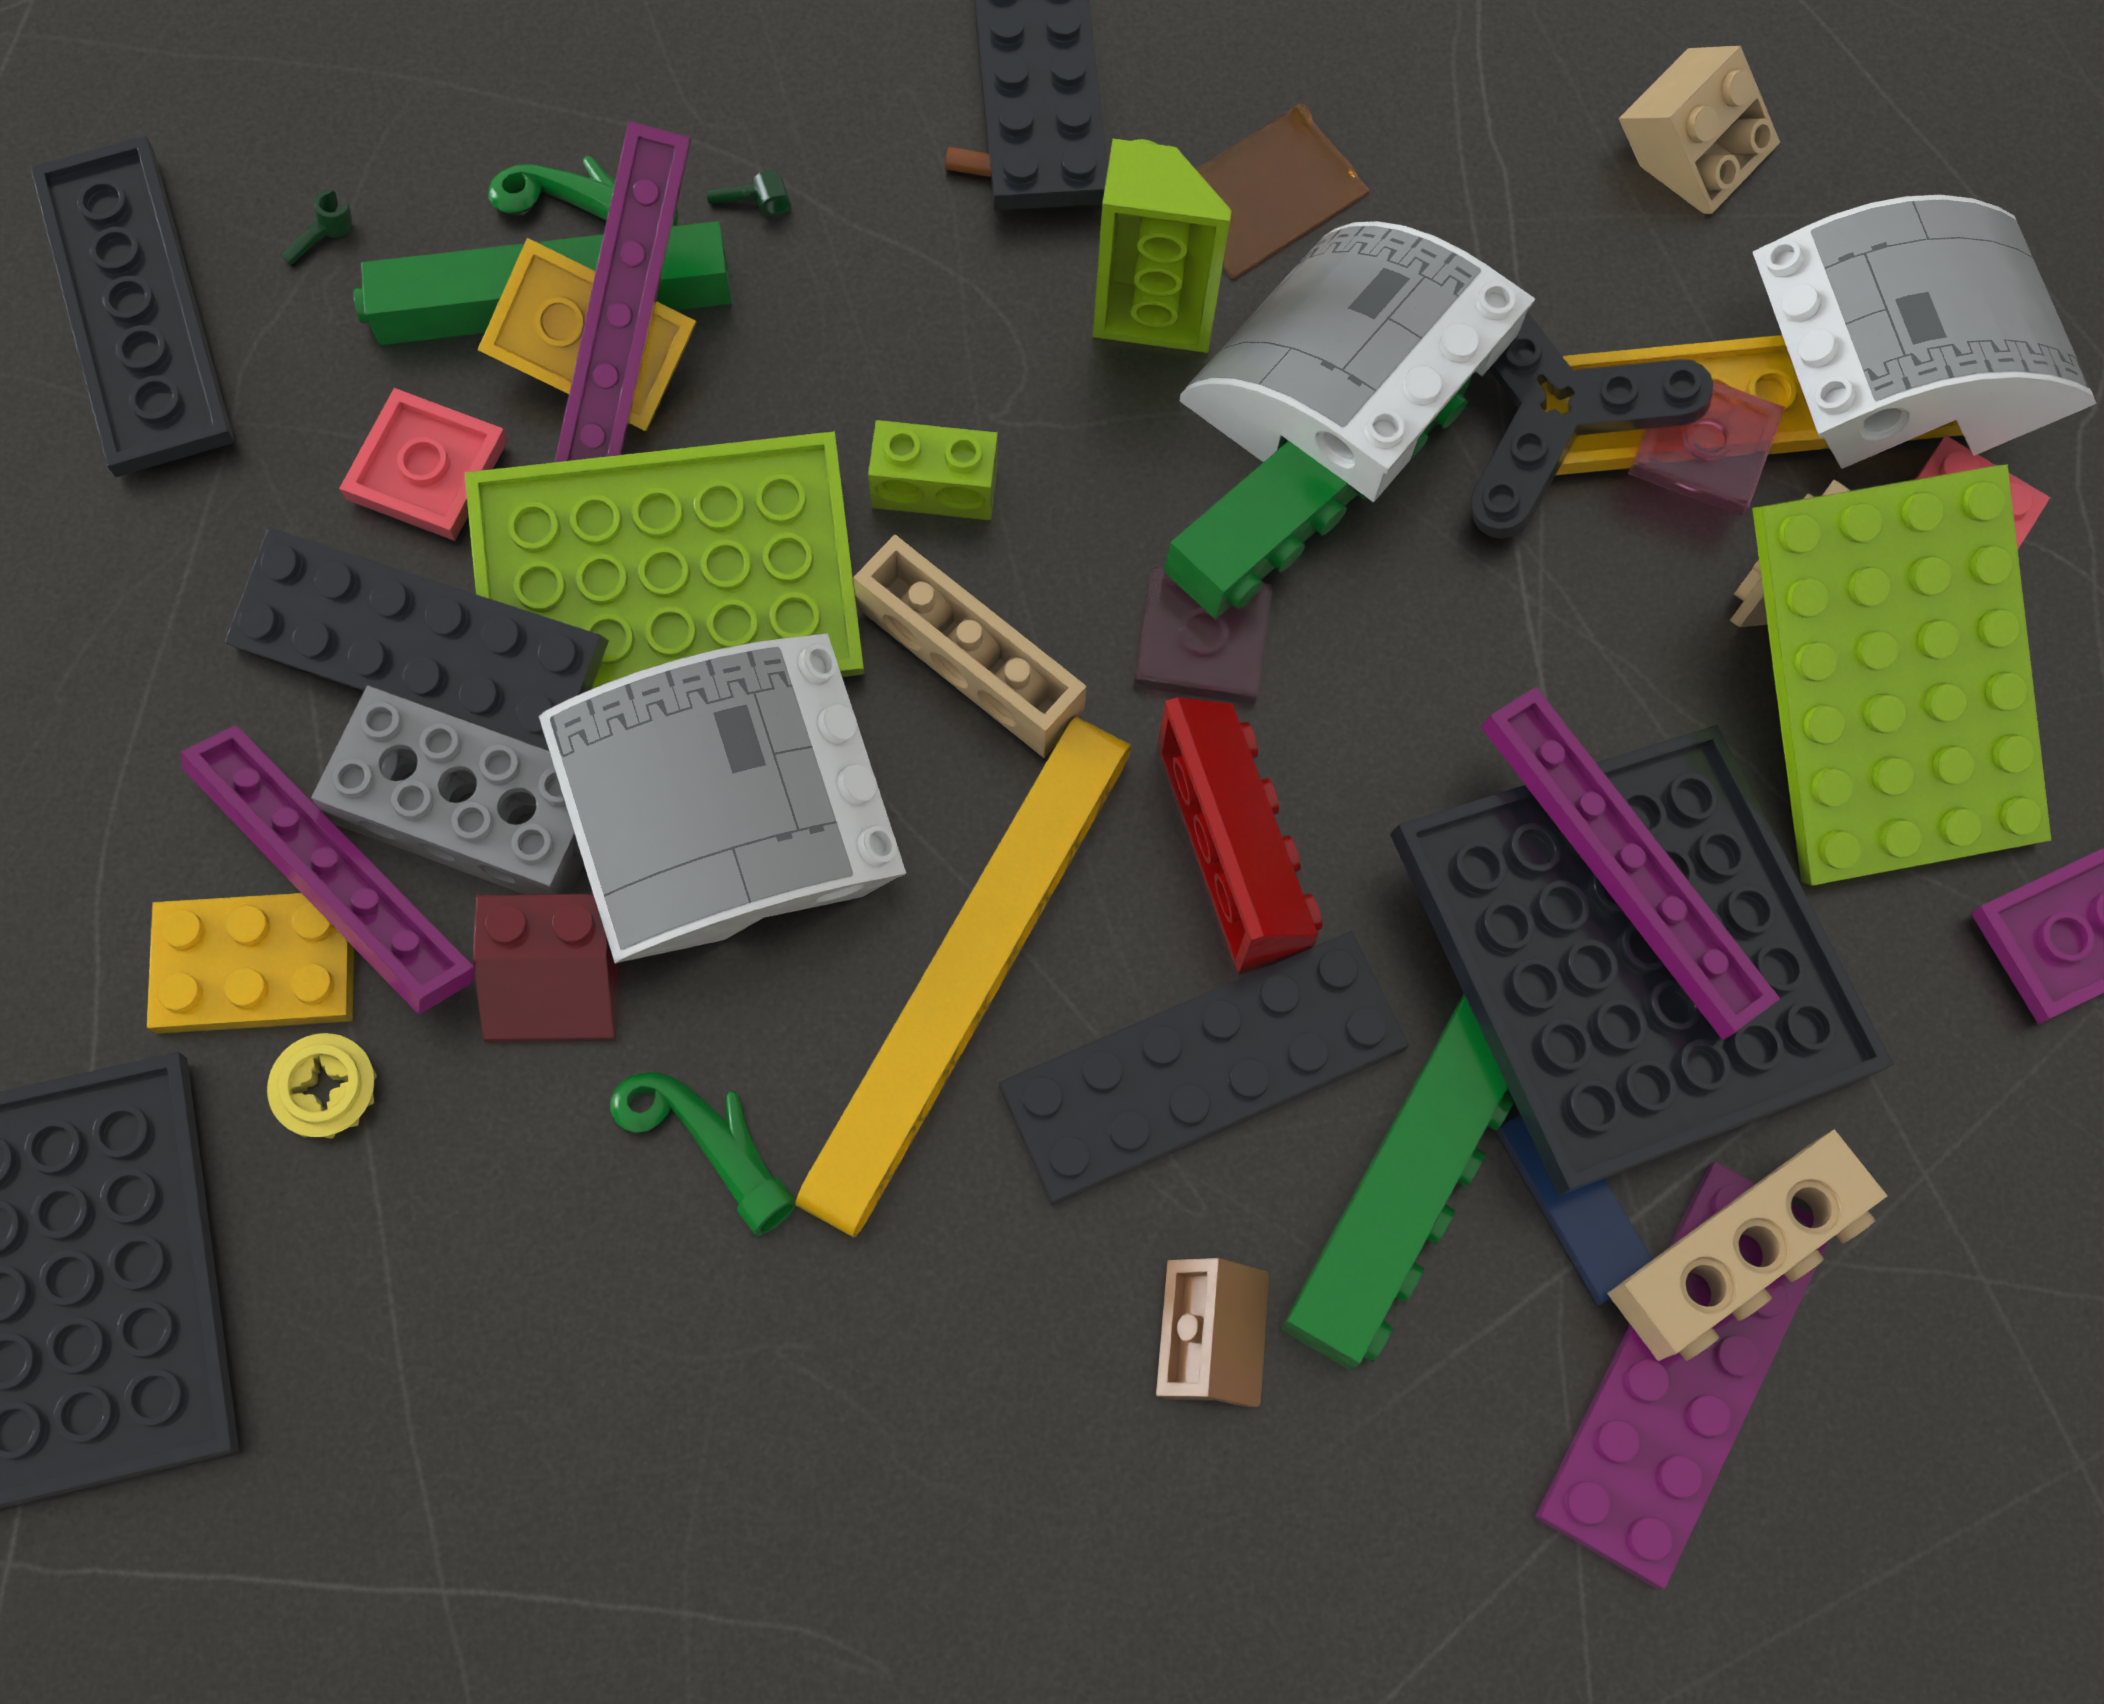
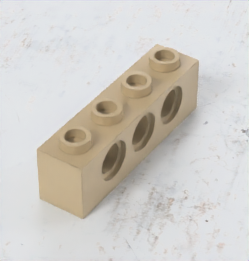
M894 534L853 577L857 609L1043 758L1057 745L1072 719L1075 717L1081 718L1084 715L1087 689L1085 684L897 535Z
M1834 1129L1806 1146L1607 1294L1658 1361L1680 1353L1684 1360L1688 1361L1719 1339V1336L1712 1327L1732 1313L1740 1322L1768 1303L1772 1297L1765 1287L1784 1274L1792 1283L1820 1264L1824 1258L1817 1249L1832 1237L1836 1236L1844 1244L1872 1225L1876 1220L1868 1210L1886 1198L1887 1194ZM1793 1197L1804 1200L1811 1207L1814 1215L1812 1228L1803 1226L1793 1216L1791 1210ZM1741 1234L1752 1237L1760 1245L1763 1254L1760 1267L1749 1264L1742 1257L1739 1251ZM1689 1273L1701 1276L1708 1283L1711 1290V1300L1707 1307L1695 1303L1688 1295L1686 1278Z

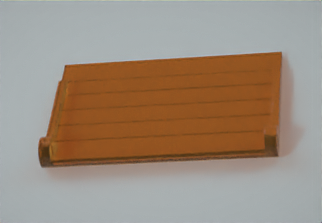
M1302 102L1196 169L1232 210L1223 268L1233 280L1369 193V189L1359 179L1354 167L1312 121V114L1309 108Z

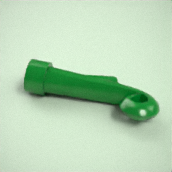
M584 156L583 166L591 178L574 172L541 165L520 164L500 171L492 179L488 189V199L495 208L503 213L519 214L529 210L536 203L540 193L544 192L607 221L616 180L608 175L592 156ZM523 189V190L520 191L519 193H512V192H514V191H516V190ZM676 209V213H675V218H674L673 226H677V224H678V210H677V209Z
M654 1071L633 1074L614 1089L610 1100V1113L615 1122L624 1130L635 1133L649 1131L657 1126L672 1109L723 1180L738 1204L737 1213L756 1236L764 1235L773 1230L796 1208V1198L779 1177H773L761 1159L749 1133L741 1099L737 1092L730 1091L725 1097V1122L714 1108L688 1085L670 1075ZM643 1095L655 1097L653 1105L648 1111L638 1113L630 1109V1105L638 1097Z

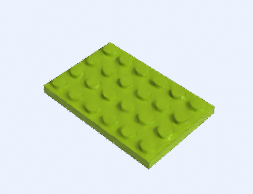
M835 431L464 472L476 595L597 633L608 639L609 642L592 689L642 670L718 649L754 642L828 633L842 677L864 674Z
M2008 464L1752 508L1801 883L1811 886L2051 841Z

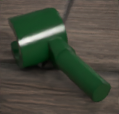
M765 170L757 174L753 179V184L707 189L709 204L757 200L760 212L771 217L783 215L791 209V201L783 179L777 172L772 170Z
M324 190L315 196L313 207L316 220L280 254L290 266L324 236L341 238L351 231L352 215L350 206L345 204L340 210L336 211L338 201L335 191Z

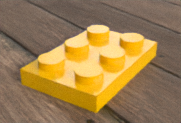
M527 238L478 350L569 394L596 271ZM657 301L629 424L644 431L649 429L697 321Z
M302 893L153 902L147 1028L153 1033L164 1034L353 1021L354 947Z

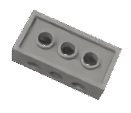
M367 685L311 797L332 823L525 895L571 894L584 862L550 751ZM414 772L409 778L401 780L408 773ZM474 792L466 801L457 803L462 796ZM534 813L527 822L514 825L521 816Z

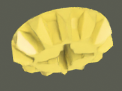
M329 1033L310 1035L287 1047L274 1063L267 1084L269 1105L278 1121L292 1132L304 1138L325 1137L333 1139L336 1133L348 1127L358 1126L359 1118L366 1108L374 1104V1080L377 1075L367 1053L352 1040L341 1035ZM320 1062L329 1077L333 1080H343L345 1082L341 1083L340 1087L330 1091V1101L327 1102V1110L315 1095H305L302 1093L307 1091L308 1087L318 1084V1073H321Z

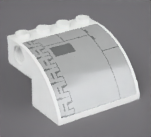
M1948 195L1906 196L1878 201L1831 215L1753 251L1818 435L1821 439L1824 438L1841 469L1954 420H1957L1973 456L2096 404L2016 218L1998 206L1973 198Z
M1379 221L1354 222L1335 228L1313 246L1188 384L1186 389L1180 394V402L1262 462L1266 461L1285 443L1290 441L1374 502L1410 461L1418 437L1474 372L1483 376L1516 338L1527 310L1533 305L1535 298L1485 263L1436 236L1403 225Z
M828 633L754 642L678 659L596 687L546 710L539 716L614 963L726 940L764 917L861 898L906 874Z

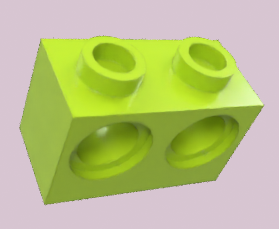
M876 420L868 471L871 507L875 509L991 520L998 467V432Z

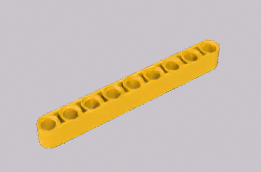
M1078 717L1073 718L809 1171L798 1193L795 1206L852 1237H856L862 1230L1117 782L1131 753V744Z

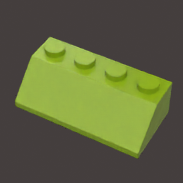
M1113 138L1102 203L1093 337L1208 353L1232 210L1176 147L1158 145L1153 141L1145 139L1128 141Z

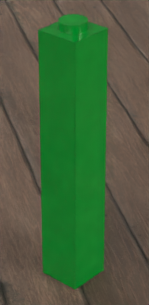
M720 221L672 227L657 294V302L675 311L732 304L726 252ZM604 234L537 243L596 271ZM524 244L361 262L362 287H355L353 292L358 320L361 324L369 323L379 346L485 333Z

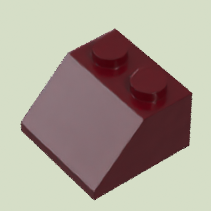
M594 894L476 895L473 965L483 1040L485 1042L616 1041L619 963H614Z

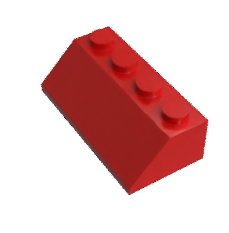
M1179 697L1165 701L1157 749L1238 975L1273 965L1312 948L1318 937L1317 931L1322 929L1320 910L1311 893L1303 895L1296 872L1301 870L1299 854L1290 835L1281 836L1274 815L1279 814L1276 791L1269 778L1260 779L1253 760L1258 757V746L1251 725L1247 721L1239 722L1233 703Z

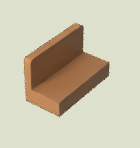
M1220 1258L1167 1260L1156 1396L1172 1400H1216L1244 1407H1258L1260 1405L1270 1279L1267 1271Z

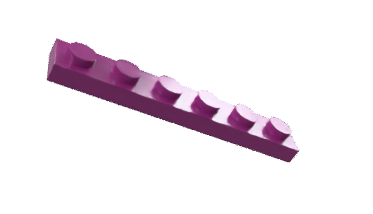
M628 121L555 462L622 455L692 141L690 137Z
M1537 687L1491 714L1480 726L1722 1040L1737 1032L1780 1000V997Z
M237 725L180 752L181 766L185 773L418 1015L473 983L474 966Z

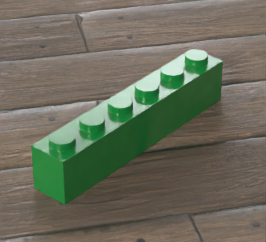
M1472 375L1418 437L1411 459L1426 443L1428 439L1427 433L1438 424L1442 428L1448 427L1463 412L1468 404V400L1463 396ZM1288 441L1170 542L1164 572L1216 620L1232 605L1237 610L1247 605L1259 592L1263 585L1261 580L1274 568L1279 572L1289 568L1305 548L1304 542L1316 531L1321 535L1327 534L1342 519L1347 510L1345 506L1357 495L1362 499L1367 497Z
M1464 994L1280 1330L1348 1370H1352L1359 1365L1363 1357L1374 1362L1382 1351L1393 1329V1326L1383 1321L1395 1298L1406 1303L1424 1271V1267L1415 1263L1418 1254L1426 1240L1436 1245L1443 1236L1455 1213L1453 1208L1446 1205L1456 1183L1466 1188L1468 1187L1486 1154L1476 1148L1486 1127L1497 1131L1514 1103L1512 1095L1506 1092L1508 1088Z

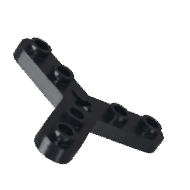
M1527 311L1518 335L1489 368L1490 372L1519 409L1474 489L1471 498L1473 521L1480 531L1490 537L1502 539L1513 537L1522 532L1532 520L1578 435L1682 426L1694 423L1702 418L1711 406L1713 381L1710 373L1703 365L1692 360L1682 359L1573 370ZM1547 382V390L1558 400L1570 398L1568 400L1567 413L1561 415L1556 409L1545 412L1547 409V398L1541 384Z

